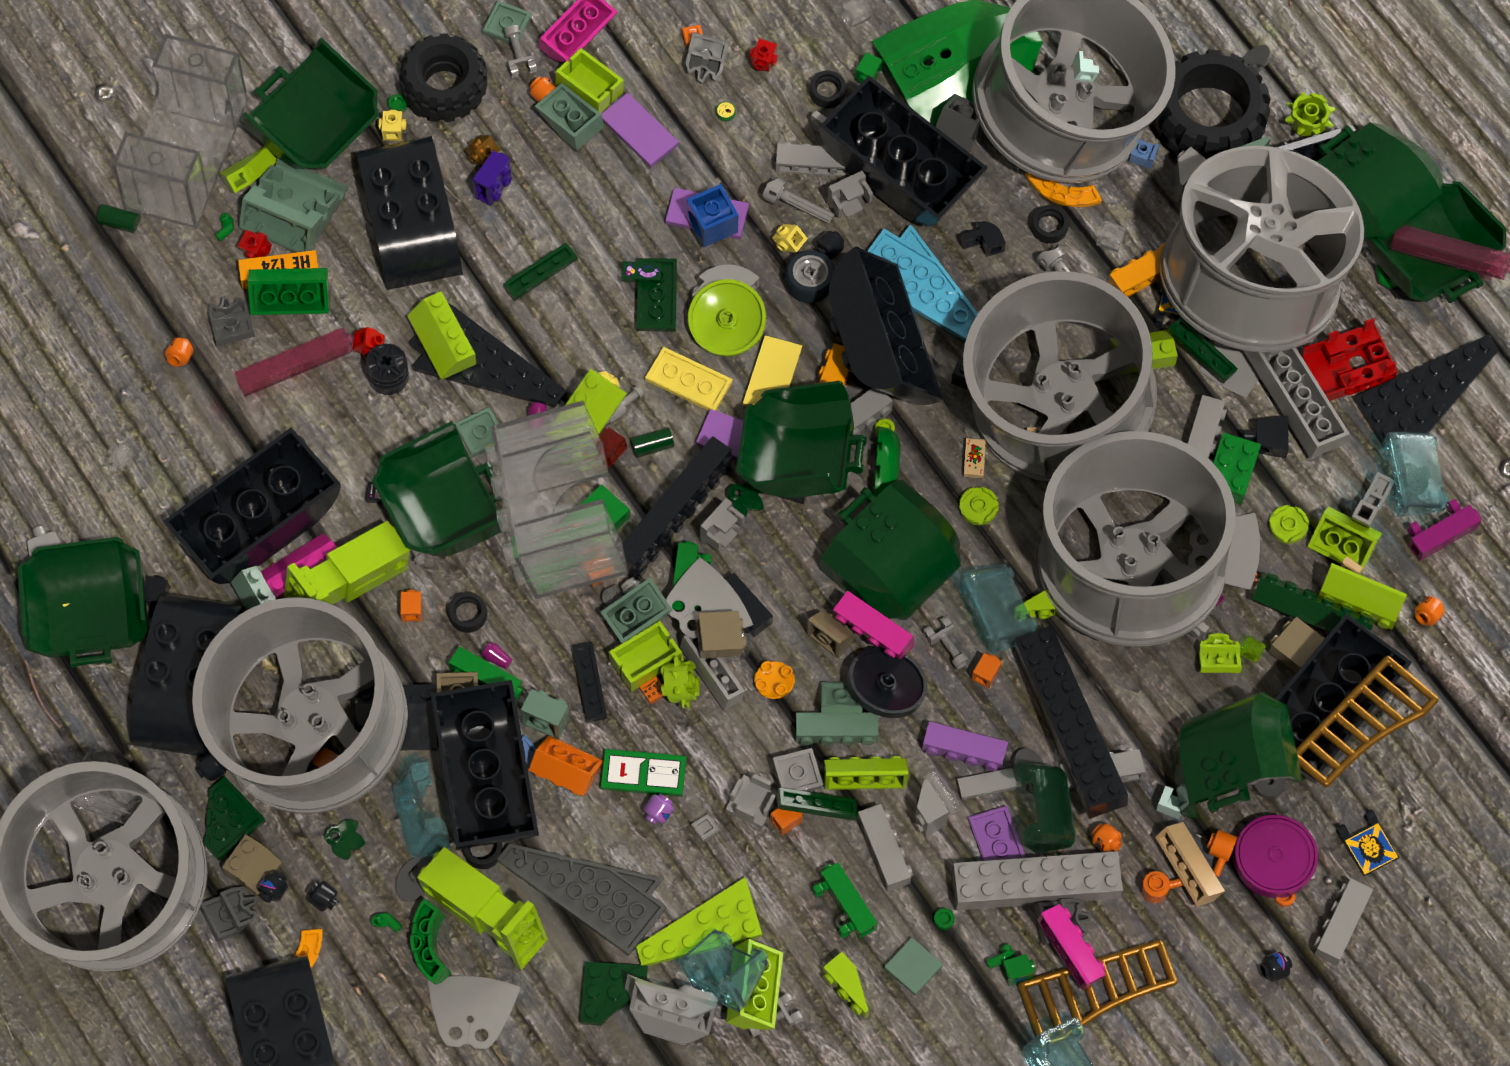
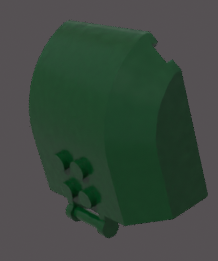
M320 38L315 49L292 74L278 66L274 70L275 72L259 88L256 87L252 91L254 96L261 100L262 103L250 115L244 112L240 123L273 154L287 164L297 168L325 169L379 116L377 109L378 92L323 38ZM279 78H283L284 81L267 96L265 92Z
M1369 122L1356 133L1351 127L1346 125L1341 129L1340 133L1325 144L1322 143L1317 147L1318 152L1324 156L1317 163L1327 168L1342 181L1357 202L1364 225L1363 241L1371 237H1378V240L1387 239L1442 197L1443 175L1433 159L1416 143L1386 125ZM1348 138V139L1345 140L1343 143H1341L1339 146H1337L1335 149H1333L1332 151L1330 150V149L1333 148L1335 145H1337L1339 142H1341L1343 139Z
M1453 181L1452 184L1442 183V197L1387 239L1378 240V237L1366 238L1368 247L1377 263L1411 299L1428 302L1443 294L1447 302L1452 303L1456 301L1457 297L1468 291L1482 287L1483 281L1477 274L1490 268L1506 247V227L1458 181ZM1468 279L1471 280V282L1461 286L1460 288L1454 291L1450 290Z
M842 381L766 390L761 394L762 398L754 405L750 404L745 408L736 472L755 489L769 495L786 498L838 493L846 489L848 472L856 474L863 472L862 458L867 437L864 435H853L854 420L851 401ZM852 445H856L854 462H850Z
M454 421L381 456L380 465L377 473L374 474L372 482L407 549L432 556H447L469 549L509 529L505 517L500 515L495 505V502L503 501L508 497L506 491L502 490L492 471L493 467L490 462L475 468L458 434ZM481 474H486L495 491L494 494H489L480 477Z
M902 479L889 484L877 497L868 488L864 487L860 491V495L844 510H840L837 513V517L846 527L834 537L820 558V570L845 592L849 591L888 619L899 618V620H907L961 567L960 539L953 527L932 504ZM867 500L869 504L852 520L849 516Z
M112 537L37 547L32 552V556L25 563L22 562L18 566L21 628L27 651L49 658L70 655L71 669H75L78 666L89 664H112L111 650L132 647L148 635L146 594L140 551L126 545L121 538ZM104 651L103 655L77 658V654Z
M1260 692L1191 717L1183 723L1172 752V770L1182 815L1197 819L1196 804L1207 800V806L1211 813L1218 812L1220 808L1240 801L1243 803L1250 800L1248 786L1267 779L1289 778L1298 783L1303 782L1287 705L1264 692ZM1239 789L1238 794H1235V795H1232V796H1229V797H1226V798H1223V799H1220V800L1217 801V797H1218V796H1221V795H1224V794H1227V793H1230V792H1233V791H1236V790Z

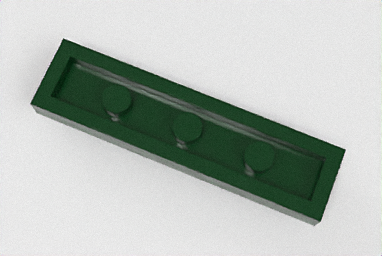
M564 243L503 283V287L515 301L578 260L577 255L567 243Z
M1182 317L1168 328L1167 332L1223 384L1237 372L1238 368Z
M780 787L776 792L778 809L852 821H855L857 818L856 799Z

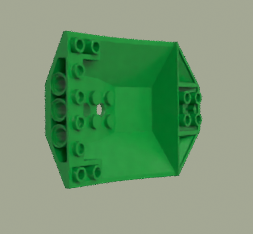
M980 0L955 3L906 23L873 40L872 43L906 104L936 126L944 105L954 94L973 102V79L978 62L989 45L1000 35L1005 18L1011 8ZM1038 32L1026 34L1010 43L1011 57L1030 72L1034 70L1043 44ZM944 50L951 52V56L947 59L940 56ZM926 59L934 60L930 66L924 65V61Z

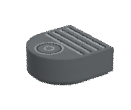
M616 584L605 589L602 593V602L606 607L623 596Z

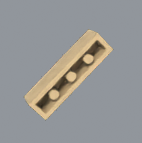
M1184 822L1165 827L1155 837L1197 907L1214 902L1225 892Z

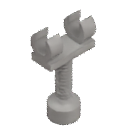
M512 25L504 29L505 36L511 39L516 60L508 61L511 77L519 76L517 66L523 64L528 65L530 73L537 72L534 56L523 57L518 40V35L520 34L519 26Z
M947 616L940 619L939 623L943 630L935 634L930 626L924 628L923 634L930 645L939 640L943 642L954 657L952 663L956 669H961L969 663L970 659L965 653L960 654L948 637V635L954 632L955 626Z
M787 993L778 998L777 1008L779 1011L776 1013V1021L784 1018L787 1026L790 1028L792 1025L801 1022L804 1017L800 1011L789 1016L785 1007L791 1004L794 999L790 993ZM747 1029L751 1038L760 1035V1029Z

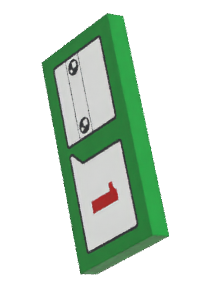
M605 749L601 790L655 795L661 793L667 796L683 797L686 756Z

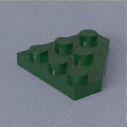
M223 777L209 789L204 845L218 861L237 847L245 834L251 835L266 822L258 810L226 777Z
M585 962L580 1024L601 1026L614 1013L630 1002V997L625 989L627 975L629 974L647 981L648 966Z

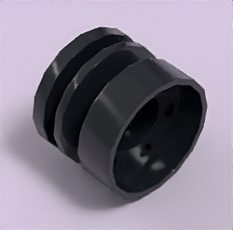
M381 344L369 352L366 357V370L370 386L376 392L383 395H393L403 390L409 381L408 363L404 351L393 344Z

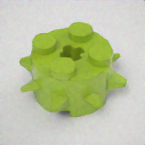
M1301 92L1294 103H1286L1292 111L1291 115L1285 118V122L1290 123L1291 129L1297 135L1309 138L1313 135L1321 134L1326 129V126L1334 127L1328 119L1330 114L1335 111V107L1328 106L1327 100L1323 95L1315 93L1306 95L1304 92Z
M675 656L674 663L662 665L661 673L664 677V684L661 686L663 696L668 697L670 703H680L682 708H684V705L690 708L691 701H697L696 696L700 695V679L695 677L693 669H696V665L691 660L684 661L683 656H681L680 660Z

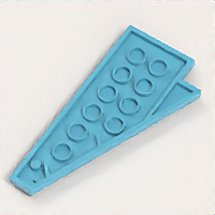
M909 225L901 237L883 229L868 249V252L898 264L914 312L965 342L970 327L978 315L977 311L913 226Z

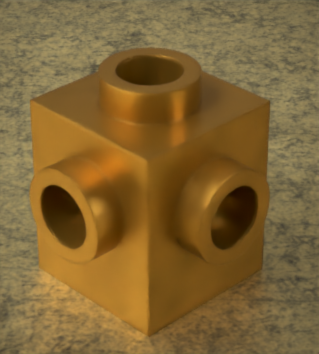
M479 135L469 143L470 146L465 150L472 163L483 165L494 150L498 153L500 148L491 136Z

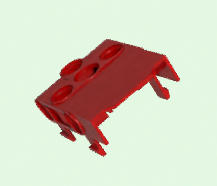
M1374 318L1364 321V326L1339 334L1338 330L1328 333V339L1303 348L1302 357L1329 401L1370 389L1396 378V363L1390 357L1374 323ZM1347 342H1353L1355 345H1349ZM1373 352H1378L1380 355L1377 356ZM1356 356L1362 357L1366 361V366L1354 370L1350 367L1349 361ZM1363 375H1368L1371 378H1365Z

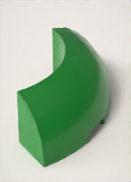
M880 426L878 429L876 467H880V469H876L875 497L889 484L899 481L900 439L893 430Z
M423 899L412 921L413 927L412 934L410 935V944L417 966L428 980L437 985L452 973L442 963L437 949L438 931L446 916L440 909L426 899Z

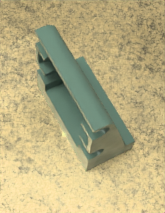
M277 158L276 166L271 165L262 175L259 186L254 185L243 197L239 228L247 229L256 234L259 231L268 236L267 240L295 252L312 251L315 249L316 241L344 199L347 186L309 169L291 166Z

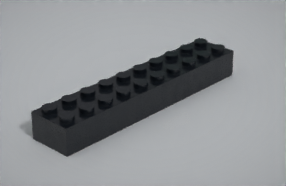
M1052 625L1014 638V652L1088 818L1090 819L1127 806L1128 793Z

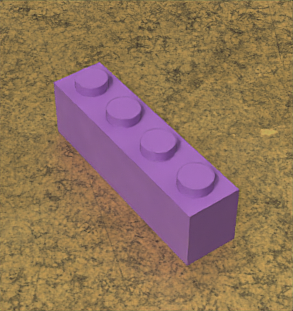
M929 721L922 751H926L931 756L941 755L951 761L960 760L970 766L979 765L989 771H997L1002 769L1008 742Z

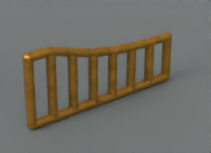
M1385 656L1297 747L1299 765L1322 786L1327 788L1371 746L1396 730L1424 717L1438 703L1439 698L1390 656ZM1389 666L1429 700L1420 707L1384 677L1381 672ZM1375 679L1414 713L1402 717L1367 686ZM1361 693L1364 694L1396 722L1387 727L1383 726L1354 700ZM1349 707L1378 732L1368 738L1341 714ZM1336 721L1362 744L1355 750H1352L1332 733L1328 727ZM1321 734L1347 755L1340 764L1314 743ZM1308 748L1333 769L1327 777L1323 776L1301 757Z
M1161 939L1096 958L1097 961L1100 960L1106 969L1104 971L1106 975L1102 979L1111 1001L1099 1006L1092 985L1086 988L1085 992L1092 1012L1083 1018L1067 976L1072 975L1067 967L1020 981L1018 988L1039 1046L1046 1047L1063 1042L1082 1027L1113 1008L1155 991L1177 985L1178 980L1163 941ZM1154 949L1158 950L1168 979L1159 982L1155 980L1145 953ZM1138 955L1148 982L1147 986L1139 989L1135 985L1126 958ZM1114 961H1118L1129 993L1119 997L1106 965ZM1056 979L1060 980L1075 1022L1066 1030H1064L1047 983ZM1036 985L1040 986L1057 1035L1045 1038L1028 988Z

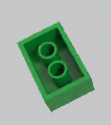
M1223 432L1213 464L1219 469L1230 487L1234 503L1242 505L1261 444Z

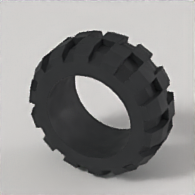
M1208 49L1206 54L1199 55L1198 51L1182 56L1181 63L1175 61L1174 88L1167 105L1155 119L1154 126L1163 141L1169 140L1168 147L1177 155L1183 150L1186 151L1192 147L1205 159H1208L1225 150L1240 147L1262 138L1270 114L1269 104L1271 99L1268 87L1265 83L1261 84L1262 76L1252 65L1250 67L1245 66L1244 58L1233 53L1229 57L1221 55V50ZM1215 88L1231 95L1241 106L1244 115L1235 123L1227 126H1204L1190 119L1182 110L1178 100L1184 94L1194 89Z

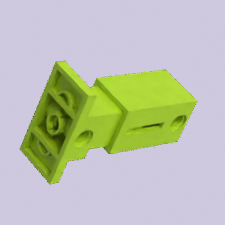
M387 520L327 553L326 561L312 569H309L307 565L298 568L295 563L287 566L284 598H310L332 605L344 599L348 603L406 571L410 549L406 548L396 527L391 526Z
M443 847L441 851L436 852L427 867H423L420 870L417 878L424 894L481 935L485 931L493 937L499 949L509 955L515 966L521 971L548 941L534 904L529 901L525 904L521 901L514 904L503 895L500 886L447 848Z

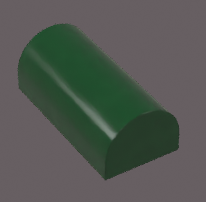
M106 204L100 206L97 215L98 224L130 233H135L141 219V215Z
M669 427L630 438L636 458L674 447Z

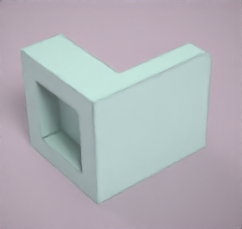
M1078 51L1073 59L1074 80L1093 82L1099 74V66L1093 65L1092 59H1083V51Z
M1165 786L1156 811L1179 820L1181 811L1178 797L1172 795V788Z

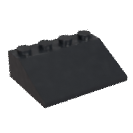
M375 685L360 692L355 697V730L359 733L370 714ZM403 685L407 700L408 718L406 734L400 751L437 750L438 736L431 693L437 692V685Z

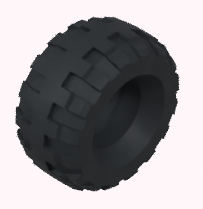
M440 34L437 37L427 36L424 38V41H417L412 45L410 51H407L402 59L401 68H399L401 92L409 108L414 109L415 113L423 118L427 116L431 121L436 122L440 120L452 122L457 117L464 118L470 114L471 110H475L480 105L483 95L486 94L487 70L484 58L472 43H466L464 38L457 35L454 37H449L448 34ZM442 71L455 73L461 78L456 86L446 90L432 88L426 83L433 74Z

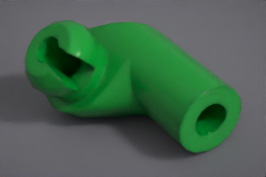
M228 213L220 216L222 229L214 235L219 242L234 230V220Z
M1380 265L1376 266L1379 284L1388 289H1395L1398 285L1387 276Z
M389 913L376 914L371 919V924L374 927H390L395 933H398L403 927Z
M1010 944L1001 947V954L987 959L990 969L1002 965L1004 960L1011 959L1014 956V950H1012Z

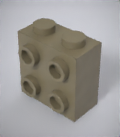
M739 611L698 613L696 628L700 658L740 656L743 649L746 648V640L741 634L743 619L739 618Z
M1298 617L1292 622L1290 620L1287 621L1282 628L1283 632L1281 635L1276 634L1269 643L1271 645L1269 653L1295 673L1299 671L1325 639Z

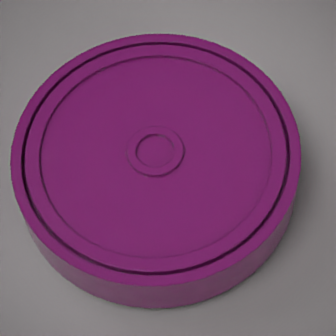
M1282 815L1263 816L1250 822L1240 833L1234 849V866L1241 881L1253 892L1268 898L1290 897L1303 890L1312 879L1318 862L1317 845L1311 833L1298 821Z

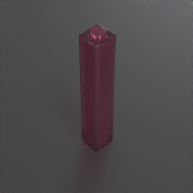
M1404 225L1394 233L1391 250L1501 280L1505 279L1506 273L1510 274V253Z
M343 327L235 372L237 382L244 397L352 353V335L350 333L347 334Z

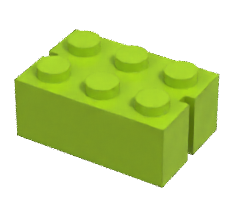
M582 48L569 58V62L566 61L556 70L555 84L557 86L563 83L600 113L610 106V102L613 103L623 93L624 79Z
M661 621L609 651V661L618 674H621L622 680L631 692L652 678L662 674V665L674 663L675 656L679 660L682 656V651L673 638L670 639V634Z

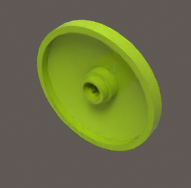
M723 279L706 285L695 295L689 307L688 324L694 340L702 349L716 356L734 357L744 354L759 342L766 327V310L761 297L752 287L738 280Z

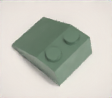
M563 83L558 85L535 105V109L575 150L582 147L604 128L602 114Z
M648 578L602 610L601 614L620 642L624 643L655 623L662 621L673 609L653 580Z

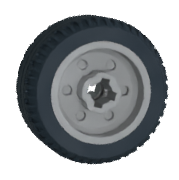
M815 250L801 251L795 254L787 263L785 268V286L790 295L799 301L806 303L820 302V300L822 301L829 296V286L835 266L824 253Z

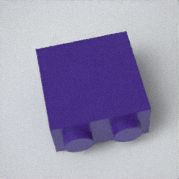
M493 150L473 178L474 197L489 206H492L495 201L497 202L500 199L504 187H508L512 181L510 159L505 154L497 153Z

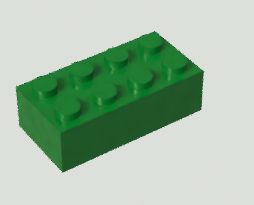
M328 268L249 269L250 315L329 314Z

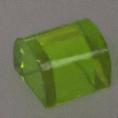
M1248 636L1240 649V655L1257 663L1267 645Z

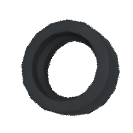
M831 70L817 73L812 78L810 84V96L813 102L823 108H834L842 103L846 95V83L842 75ZM823 82H832L838 85L839 92L833 97H825L817 92V86Z
M1054 205L1040 207L1032 218V232L1039 241L1047 244L1061 241L1066 236L1069 226L1066 212ZM1046 216L1055 217L1061 222V229L1056 232H1046L1039 227V221Z
M471 592L461 593L454 597L449 604V618L455 629L471 633L479 630L485 624L487 608L485 601L479 595ZM474 603L479 607L480 614L472 622H462L456 616V609L461 604Z
M502 842L494 844V854L487 859L475 858L471 853V848L463 849L466 861L477 869H489L498 863L497 858L502 853Z

